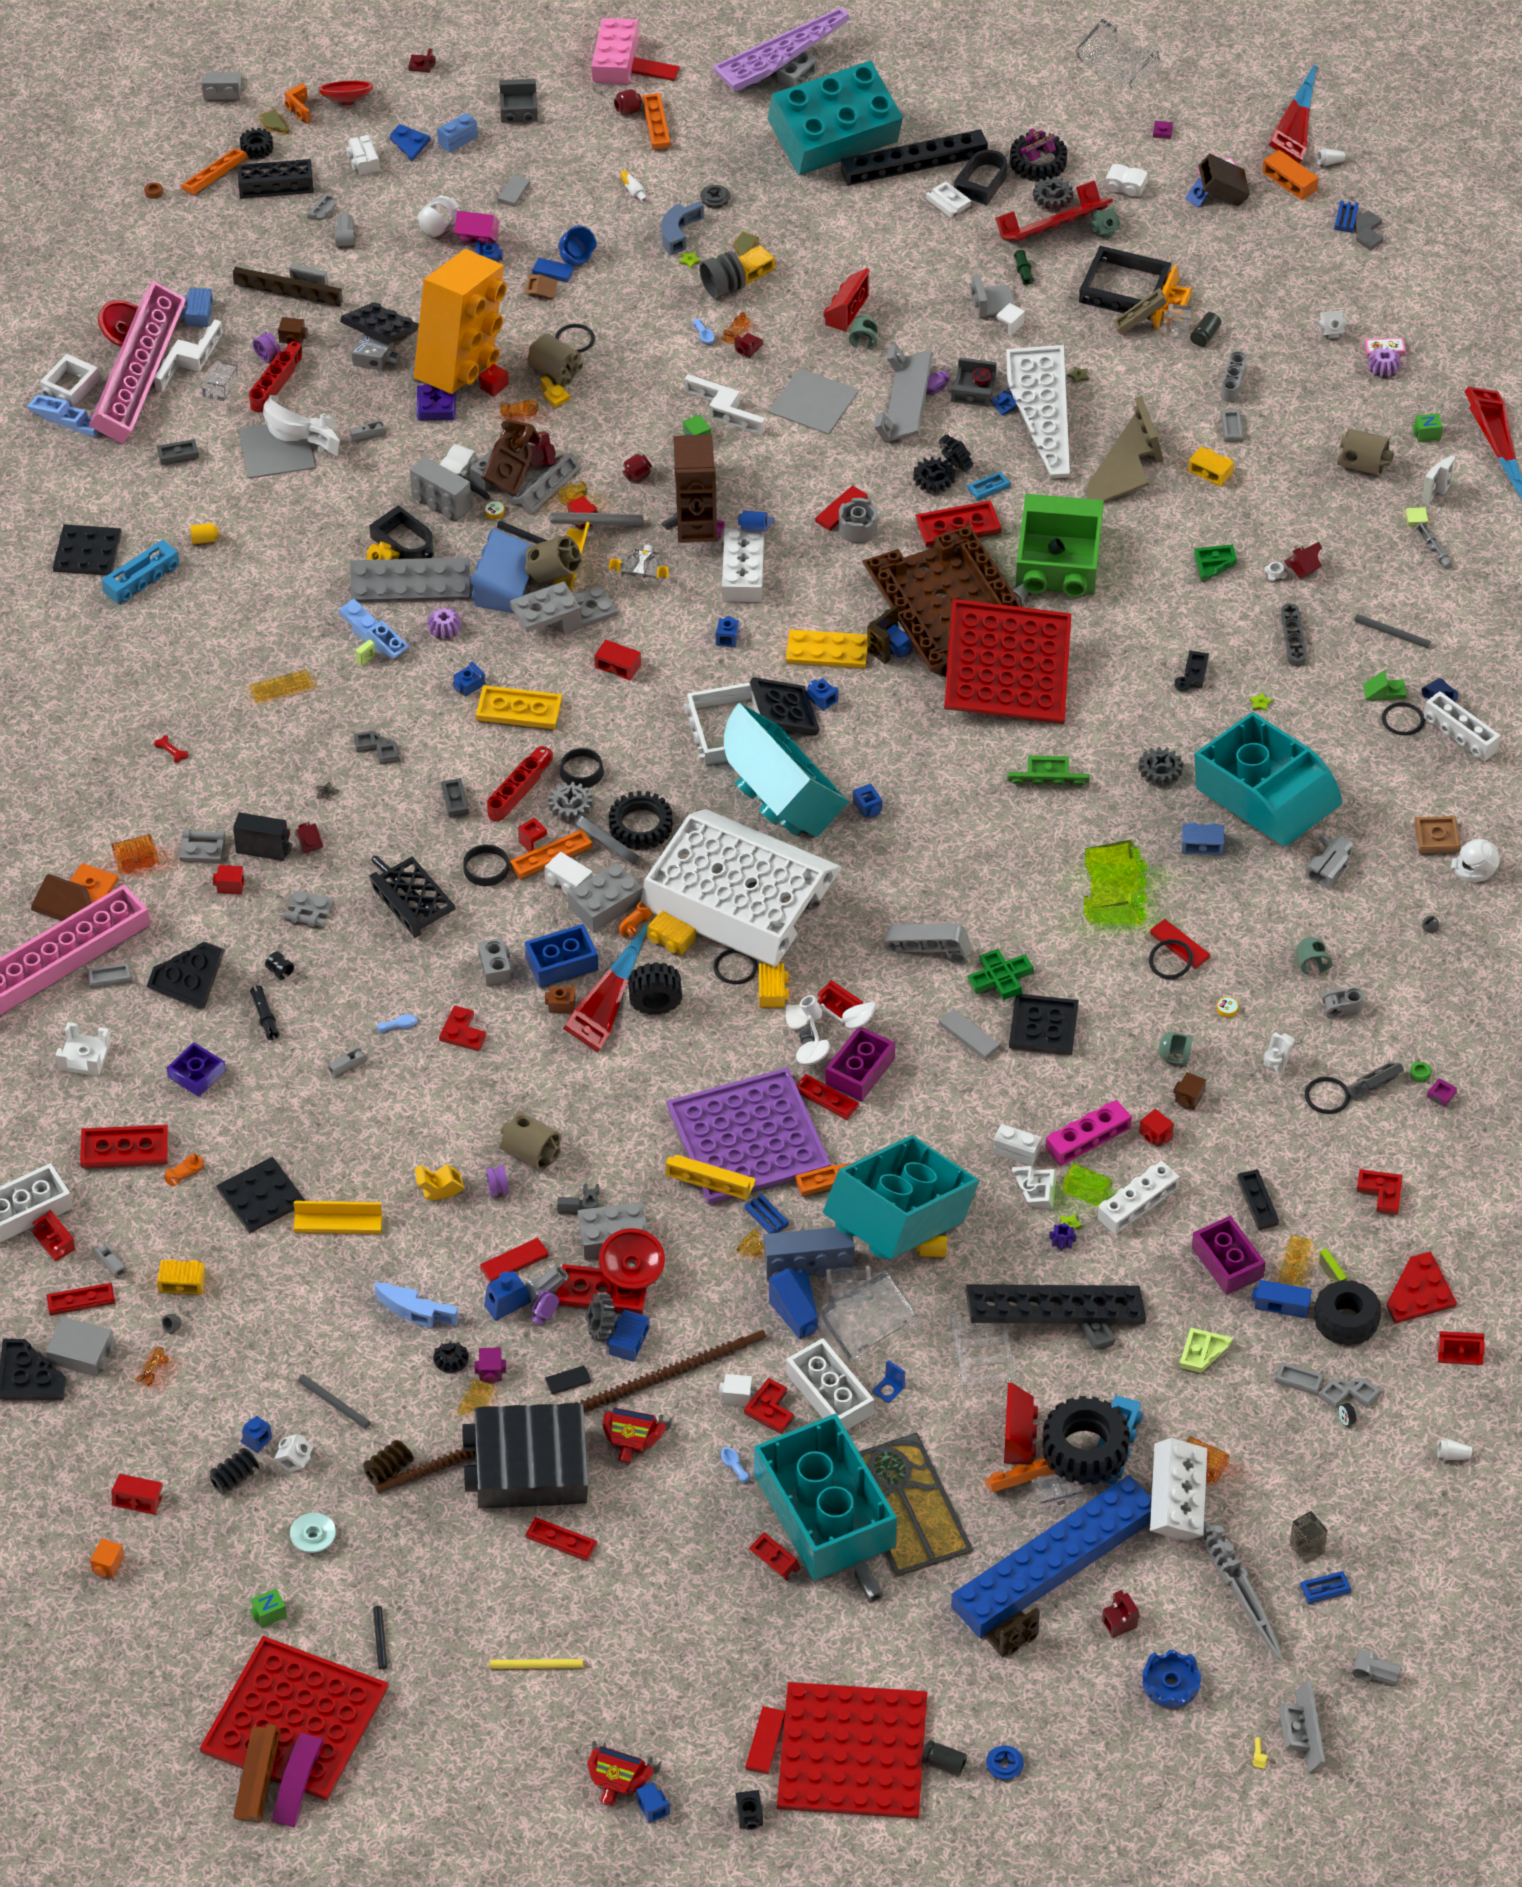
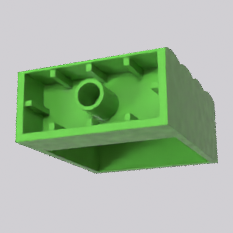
M1025 494L1017 557L1016 587L1023 584L1024 589L1033 594H1039L1045 590L1064 592L1071 597L1095 594L1104 500ZM1055 538H1059L1065 546V551L1059 555H1052L1048 549L1049 543Z

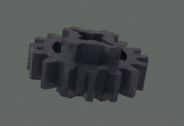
M945 434L939 440L940 448L943 449L941 453L948 460L949 464H953V466L958 467L963 472H967L973 467L974 463L970 458L971 453L963 442L950 437L948 434Z
M931 457L930 460L924 458L923 463L917 462V467H914L913 480L916 486L921 485L920 490L926 488L928 493L931 490L938 493V490L941 489L945 492L946 487L951 488L952 483H955V469H953V464L948 465V460L941 461V457L937 460H934V457Z

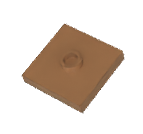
M1456 816L1415 817L1414 825L1419 854L1460 852L1461 846Z

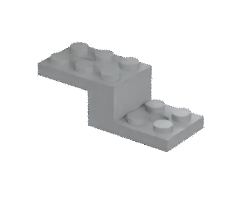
M564 581L510 600V607L526 633L556 622L562 633L567 634L618 615V610L602 585L572 594ZM589 604L596 605V607L592 609L586 606ZM538 608V609H541V610L538 611V612H535L533 609Z

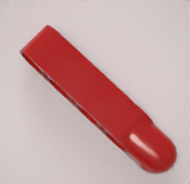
M296 341L289 343L284 351L276 355L249 392L250 408L252 411L262 412L269 396H276L293 374L295 367L302 358L301 343Z
M545 746L537 747L488 798L487 813L490 820L495 822L503 820L538 782L543 771L553 760V751Z

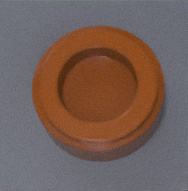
M156 182L147 184L144 188L145 196L150 199L161 197L163 194L162 185Z

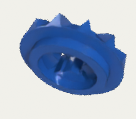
M1011 1746L995 1747L987 1755V1771H990L993 1778L998 1777L1002 1781L1009 1778L1013 1780L1015 1776L1021 1774L1024 1767L1023 1756L1017 1749ZM1007 1756L1008 1764L1011 1765H1007V1768L1003 1769L1000 1763Z

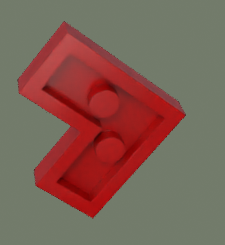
M454 1005L440 1033L439 1041L479 1052L486 1038V1031L469 1027L474 1016V1010Z
M1359 1169L1357 1192L1378 1194L1376 1212L1398 1215L1403 1175Z
M768 1378L746 1405L744 1414L782 1434L794 1419L792 1412L778 1405L787 1394V1387Z

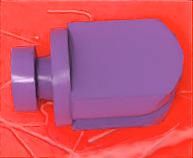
M945 370L941 373L937 371L929 375L927 395H934L945 388L946 382L950 380V376Z
M541 1291L532 1307V1312L536 1315L532 1316L531 1320L543 1326V1319L549 1320L553 1316L559 1304V1298L549 1291Z

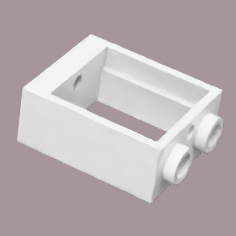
M66 354L40 381L41 393L44 396L67 400L70 407H75L100 380L98 367ZM66 372L81 378L70 391L55 385Z

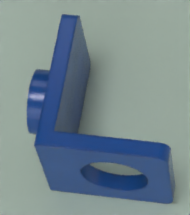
M1200 178L1197 179L1185 197L1186 200L1196 207H1200L1209 194L1203 190Z
M888 1360L886 1362L885 1377L872 1392L887 1403H890L905 1387V1371ZM890 1385L893 1387L894 1392L891 1395H884L881 1393V1387Z

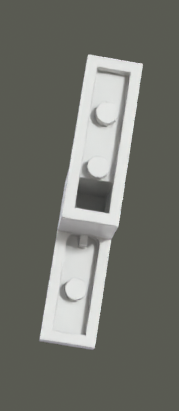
M214 320L211 326L207 327L206 334L203 339L199 340L198 345L178 339L175 345L171 346L166 359H163L160 369L156 371L153 382L155 383L156 390L163 392L178 366L200 372L223 334L221 321Z
M687 374L684 379V391L712 401L709 405V418L759 435L763 434L765 431L764 417L737 409L740 404V391Z

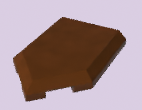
M48 874L45 876L32 903L31 910L63 921L92 904L85 886Z

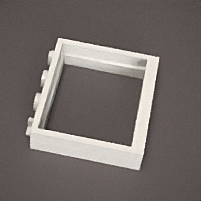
M750 683L687 694V704H684L685 713L690 714V717H688L690 729L695 731L693 732L694 743L699 744V747H697L699 759H703L705 765L727 762L728 760L724 747L707 748L696 709L751 699L755 712L759 713Z

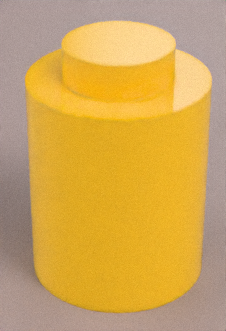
M213 522L190 525L192 545L216 542L215 538H219L218 526H214Z
M936 1236L916 1246V1252H920V1257L946 1258L947 1236Z

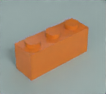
M1277 150L1263 160L1262 172L1300 200H1304L1318 190L1319 177L1281 150Z

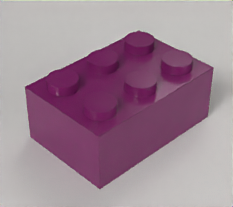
M864 1027L857 1028L825 1068V1084L862 1102L894 1061L895 1043Z
M1231 1215L1193 1232L1192 1249L1226 1295L1264 1278L1266 1262Z

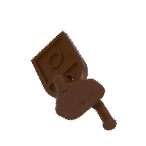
M507 419L501 424L503 431L494 445L481 478L514 497L518 493L532 458L529 443L539 441L540 436L533 425Z

